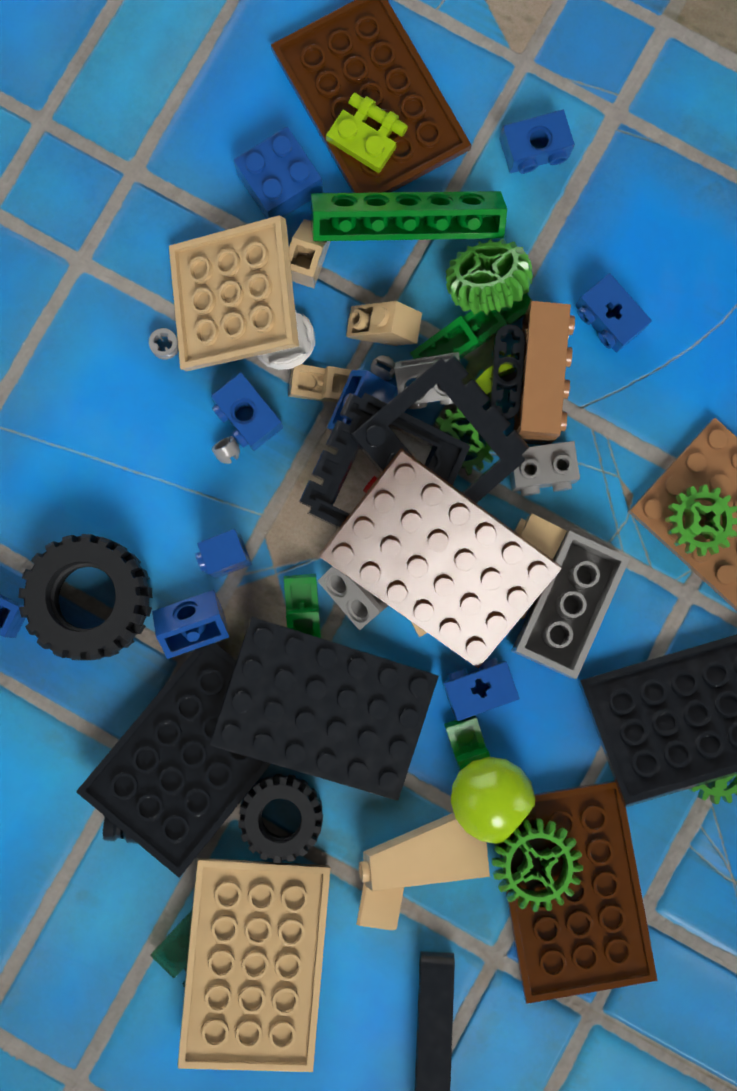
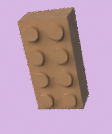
M531 301L522 319V331L525 335L521 406L514 417V429L528 444H552L560 437L561 431L565 432L567 412H563L562 409L564 399H568L570 380L565 379L566 367L571 366L573 353L572 347L567 346L569 335H573L575 327V316L570 315L571 304Z

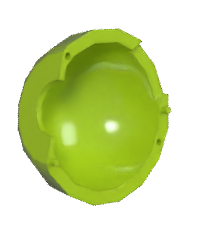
M486 757L472 761L460 770L452 785L451 805L455 818L466 833L482 842L494 844L504 842L516 830L534 807L536 799L532 783L523 770L507 759Z

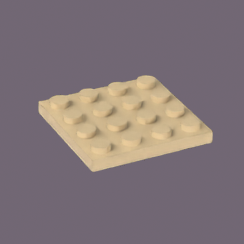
M279 215L169 246L181 370L192 371L299 346L285 218Z

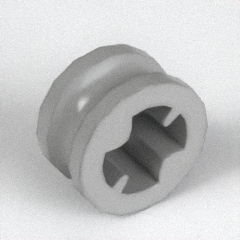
M160 328L155 330L149 337L150 349L156 357L168 360L178 353V339L171 330ZM162 337H168L169 342L172 344L170 349L165 347L166 351H161L158 344H156L159 339L163 341Z

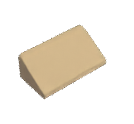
M364 882L356 925L396 930L404 887L371 891L365 886Z

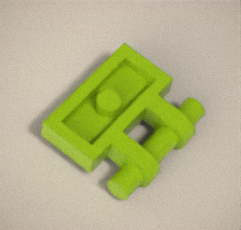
M354 92L348 103L358 109V111L353 116L342 110L326 134V141L377 173H380L396 149V142L388 137L392 131L403 137L408 129V125L400 121L399 116L394 112L390 111L387 113L376 106L375 101L370 97L366 96L363 98ZM368 117L382 124L378 131L365 123Z

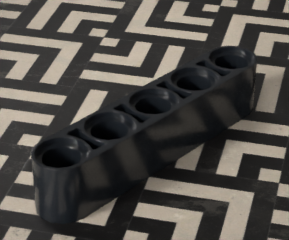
M420 951L415 1091H450L455 971L454 953Z

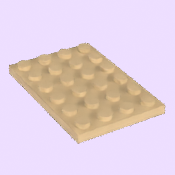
M197 858L177 1063L178 1069L313 1072L331 869L329 865Z

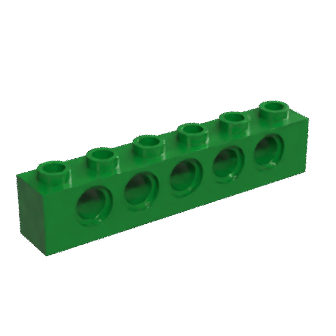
M501 191L311 193L313 241L504 238L507 206Z

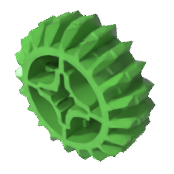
M490 239L488 243L483 244L478 241V245L474 247L467 246L465 252H457V258L449 261L450 267L446 270V286L455 306H460L463 311L471 310L474 315L480 311H484L488 315L492 310H497L500 313L501 308L505 306L512 308L513 301H522L523 294L529 292V286L532 284L533 278L531 260L528 258L523 247H517L515 242L507 244L504 239L498 242Z
M536 818L534 828H531L530 822L525 819L522 821L524 830L520 832L516 828L513 832L515 835L511 839L508 837L504 841L506 843L505 847L500 845L494 846L495 852L502 855V858H492L491 863L493 866L502 868L494 871L492 874L495 880L504 879L499 883L498 889L500 892H506L510 889L506 897L509 902H513L519 897L518 906L521 909H525L529 901H531L530 905L533 912H538L540 902H543L545 909L551 911V900L555 899L560 906L563 905L564 900L560 895L565 891L568 896L572 897L574 892L569 887V884H580L581 880L573 875V872L583 871V866L573 861L582 857V854L579 850H571L577 843L574 838L564 840L568 833L565 828L562 827L555 833L556 823L549 821L544 829L541 818ZM543 838L557 845L552 849L547 847L544 850L538 851L533 849L528 840ZM520 847L523 853V861L516 868L517 872L511 875V860L517 848ZM529 851L535 858H538L540 861L542 860V858H544V860L540 864L542 867L541 870L545 874V878L541 875L539 871H536L533 868L532 858L529 855ZM562 855V871L554 882L551 876V869L558 862V857ZM532 879H537L544 884L545 889L537 891L527 890L520 887L518 883L523 880L526 883Z

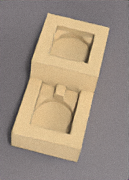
M300 364L291 369L288 396L338 403L351 370L332 366L320 368Z

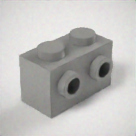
M575 441L529 447L522 454L525 461L509 474L512 492L521 491V496L539 494L540 488L552 487L553 492L572 489V484L580 480Z

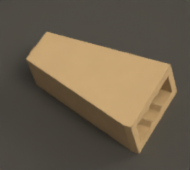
M451 813L363 851V861L359 862L360 880L365 882V886L371 891L490 877L487 842H482L466 833L456 820L454 813Z

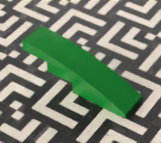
M526 293L523 294L522 301H513L512 308L505 306L501 308L500 313L497 310H492L488 315L484 311L474 315L470 311L465 316H459L410 352L413 359L459 352V357L462 359L495 337L501 327L512 325L524 317L530 302L533 300Z
M316 574L284 576L287 627L321 638Z

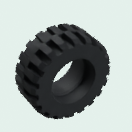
M93 534L69 535L63 537L59 543L55 541L45 546L47 550L45 553H37L32 558L33 568L31 570L25 569L22 579L27 581L25 589L19 588L18 598L24 599V606L20 607L19 610L21 617L27 618L29 622L25 626L30 635H36L38 638L37 643L42 648L52 650L54 655L61 658L99 660L104 657L114 656L119 653V650L128 648L135 642L133 638L143 632L146 627L143 623L146 616L150 617L152 607H149V598H153L152 588L148 587L147 580L150 578L147 571L142 569L141 561L134 554L130 553L127 548L112 540ZM83 567H93L105 572L111 578L116 593L115 605L108 619L101 625L90 629L77 628L68 623L62 615L59 605V594L64 581L71 573Z

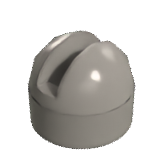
M382 355L372 361L371 373L387 382L394 377L395 362L392 358ZM379 362L392 369L390 372H388L387 370L379 366H376V364Z
M233 436L222 439L212 447V452L221 463L231 464L230 458L232 456L236 460L239 458V445Z

